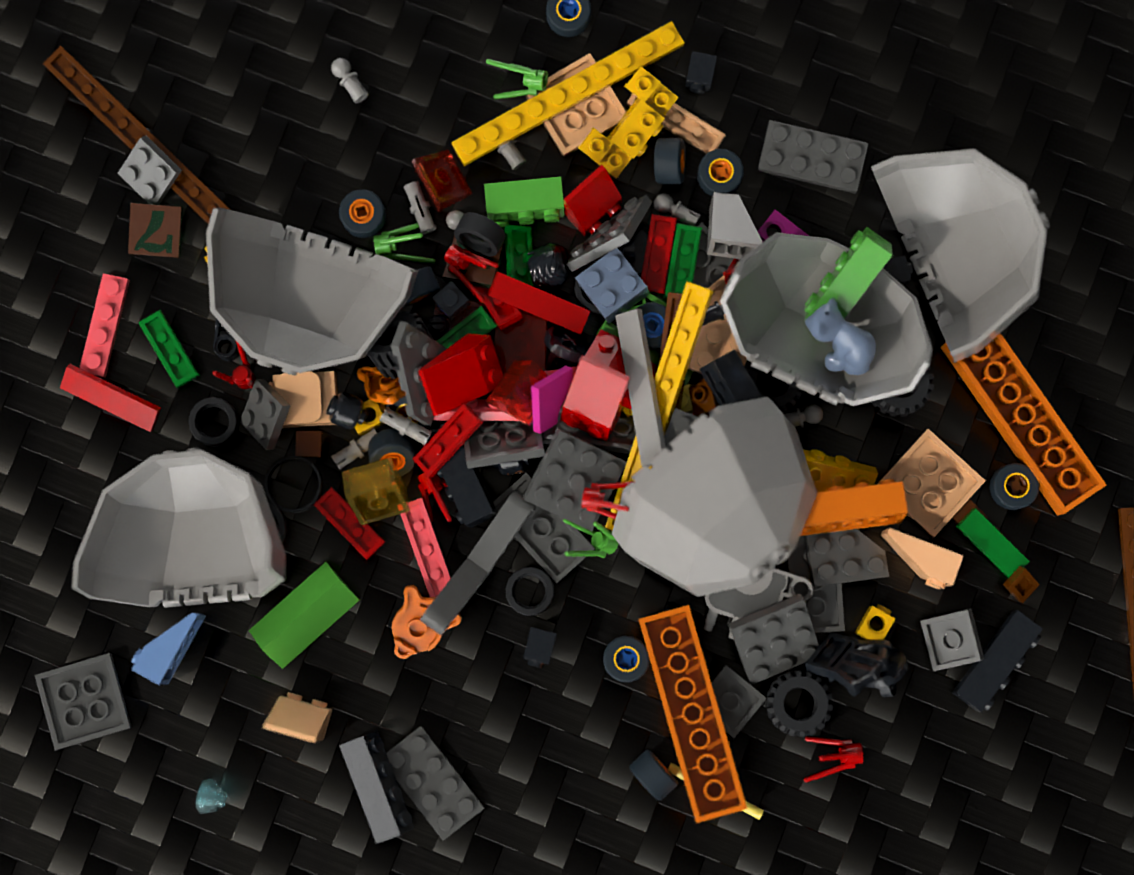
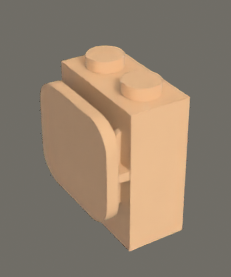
M335 371L297 372L296 376L287 373L273 375V382H269V384L290 405L282 428L335 425L330 422L329 415L326 414L333 395H338L337 374Z

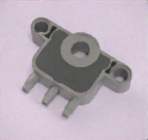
M773 567L764 579L757 581L755 584L705 595V601L709 610L704 630L712 631L718 613L733 618V622L784 601L785 597L791 598L798 595L795 591V586L800 581L805 582L809 587L808 594L802 596L804 600L812 597L815 587L812 581L806 577ZM730 630L729 638L733 639V636H732V633H731V630Z

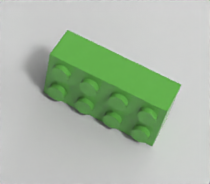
M868 227L863 232L858 230L850 241L852 244L850 250L847 253L843 251L835 262V270L832 273L828 271L820 282L821 286L818 293L812 292L806 300V307L804 308L806 312L805 320L822 305L827 304L832 297L835 298L838 309L843 319H845L892 256V244Z

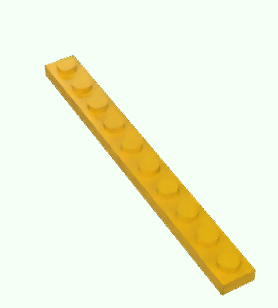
M671 21L452 142V146L463 165L466 166L635 73L639 66L644 68L684 46V41Z
M691 282L686 283L654 379L664 436L714 292L711 289ZM636 436L620 482L634 481L632 476L642 468ZM618 488L613 503L620 504L624 488ZM611 509L610 512L617 514L618 510ZM608 517L605 528L613 530L615 519Z

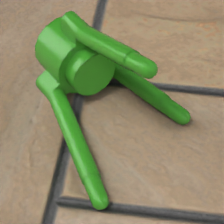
M491 59L486 60L487 64L524 74L523 84L528 86L526 90L495 94V99L525 95L537 96L538 90L545 91L547 87V71L530 69Z
M418 223L388 232H381V235H374V247L378 255H383L389 259L434 264L436 262L435 259L392 252L397 251V242L423 237L422 233L395 237V235L419 228Z
M563 519L564 523L591 535V543L596 549L589 551H566V556H598L605 558L606 554H612L616 551L618 542L613 537L612 532L597 521L593 522V525L600 530L599 532L590 531L569 520Z

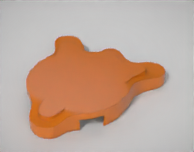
M362 367L357 371L359 380L365 382L364 388L370 400L383 404H394L406 396L405 391L401 390L399 378H386L379 372L377 367Z
M407 585L405 587L404 604L397 611L392 622V633L395 642L394 652L401 659H406L411 655L417 654V652L432 650L442 637L420 621L435 597H422L418 588L414 585ZM460 613L456 616V618L453 620V622L447 629L455 627L461 623Z

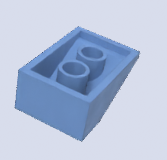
M191 613L144 646L143 650L139 649L132 659V663H134L132 670L158 685L169 684L206 616L202 613Z

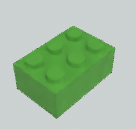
M561 177L484 184L487 217L500 225V227H506V225H509V222L529 225L535 223L534 220L544 219L545 222L560 221L561 217H564Z

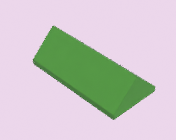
M325 562L256 623L249 632L260 648L284 669L359 602L360 599L330 565Z

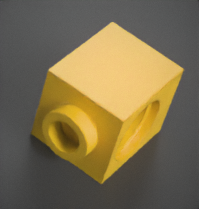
M370 399L363 402V409L375 410L376 418L372 422L363 421L361 425L357 424L355 426L360 436L370 432L373 428L376 429L385 424L379 421L386 409L383 403L374 402Z
M878 604L877 607L869 606L855 634L865 640H884L895 618L890 616L891 611ZM874 616L882 620V628L879 631H874L870 627V620Z

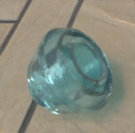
M211 778L204 780L198 791L196 809L201 814L217 812L219 807L224 808L227 799L224 787Z

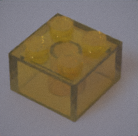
M392 458L379 460L342 472L345 497L361 525L410 511L406 486Z

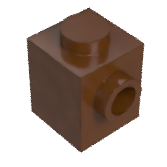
M701 379L698 381V384L688 387L694 416L700 417L704 414L709 418L710 413L720 405L705 379Z

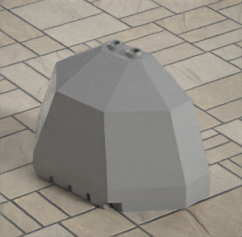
M975 149L895 156L872 166V171L897 230L905 234L901 239L907 253L910 254L918 250L917 254L910 257L917 276L928 273V276L919 281L927 299L938 297V299L929 304L936 320H938L937 323L954 362L980 352L1038 299L1047 236L1046 228L1049 227L1044 213L1038 214L1035 205L1039 204L1034 190L1028 191L1024 182Z
M213 208L206 232L210 311L248 355L258 359L257 363L262 366L272 368L274 364L282 367V372L296 376L297 372L303 373L364 358L411 296L418 271L387 257L378 254L374 255L373 252L356 247L354 255L351 256L352 245L332 240L330 248H326L328 243L327 237L308 232L304 241L305 231L289 225L284 229L282 223L225 208Z
M776 232L739 260L725 286L720 301L739 351L742 355L746 356L747 360L752 362L751 366L765 373H768L769 370L773 371L772 376L789 384H792L794 381L797 388L812 395L818 392L820 393L819 398L834 405H837L839 402L855 406L912 391L928 367L932 352L917 298L882 268L844 319V321L868 331L875 338L876 352L872 363L869 365V371L861 375H850L845 370L829 371L825 367V356L829 352L834 351L832 349V341L822 342L811 334L805 324V302L812 292L818 293L821 286L820 282L828 271L832 273L835 270V262L843 251L847 253L850 248L828 238Z
M769 397L717 406L710 413L709 418L704 414L701 415L690 425L694 432L689 434L685 429L670 443L673 447L671 452L665 447L650 460L654 467L650 469L647 465L643 466L632 476L636 483H630L623 489L620 505L629 507V511L618 510L612 530L613 537L623 550L638 563L696 596L752 585L758 580L764 579L773 567L786 560L795 549L816 497L817 491L797 430Z
M198 448L187 449V452L164 451L163 454L152 455L102 491L74 561L72 588L88 598L143 607H157L161 602L164 608L183 606V601L186 606L206 604L207 595L209 603L230 602L231 593L233 601L252 600L254 597H263L285 580V551L263 487L252 476Z

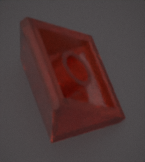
M449 150L414 158L411 161L415 172L438 212L472 194Z
M514 360L486 402L530 426L533 422L531 386L549 375L533 360Z

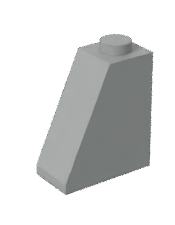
M714 192L709 210L707 255L741 259L759 246L762 240L740 196Z

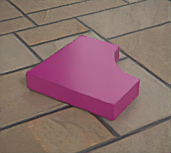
M564 366L531 386L534 432L541 434L557 424L561 405L566 399L573 381V368Z

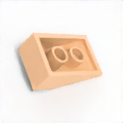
M891 528L882 531L881 537L920 578L926 580V585L936 589H944L946 586L953 585L963 555Z
M288 692L287 696H279L263 728L315 743L324 740L332 709L326 708L328 704L326 702L312 699V703L302 701L303 696Z

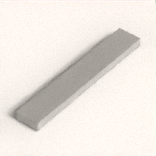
M634 309L615 316L625 374L630 377L628 391L641 466L647 465L650 467L653 466L650 460L662 451L666 445L642 309Z

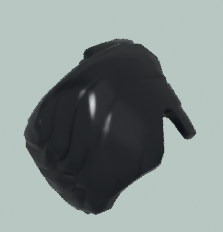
M547 243L527 253L528 256L533 254L527 264L531 273V281L538 289L554 288L564 284L568 279L569 273L566 263L569 258L568 251L564 246Z

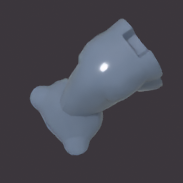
M832 297L827 304L822 305L805 320V324L817 340L822 342L832 341V349L834 351L829 352L825 356V367L829 371L845 370L850 375L865 374L869 371V365L875 357V338L868 331L844 321L837 302Z

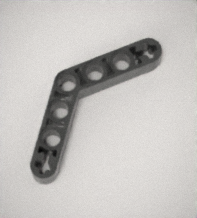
M515 489L468 558L421 617L420 621L441 636L487 578L536 505L523 499L524 495Z

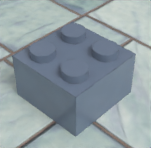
M618 248L610 251L575 277L579 286L608 324L616 319L615 315L625 313L650 294L645 283Z

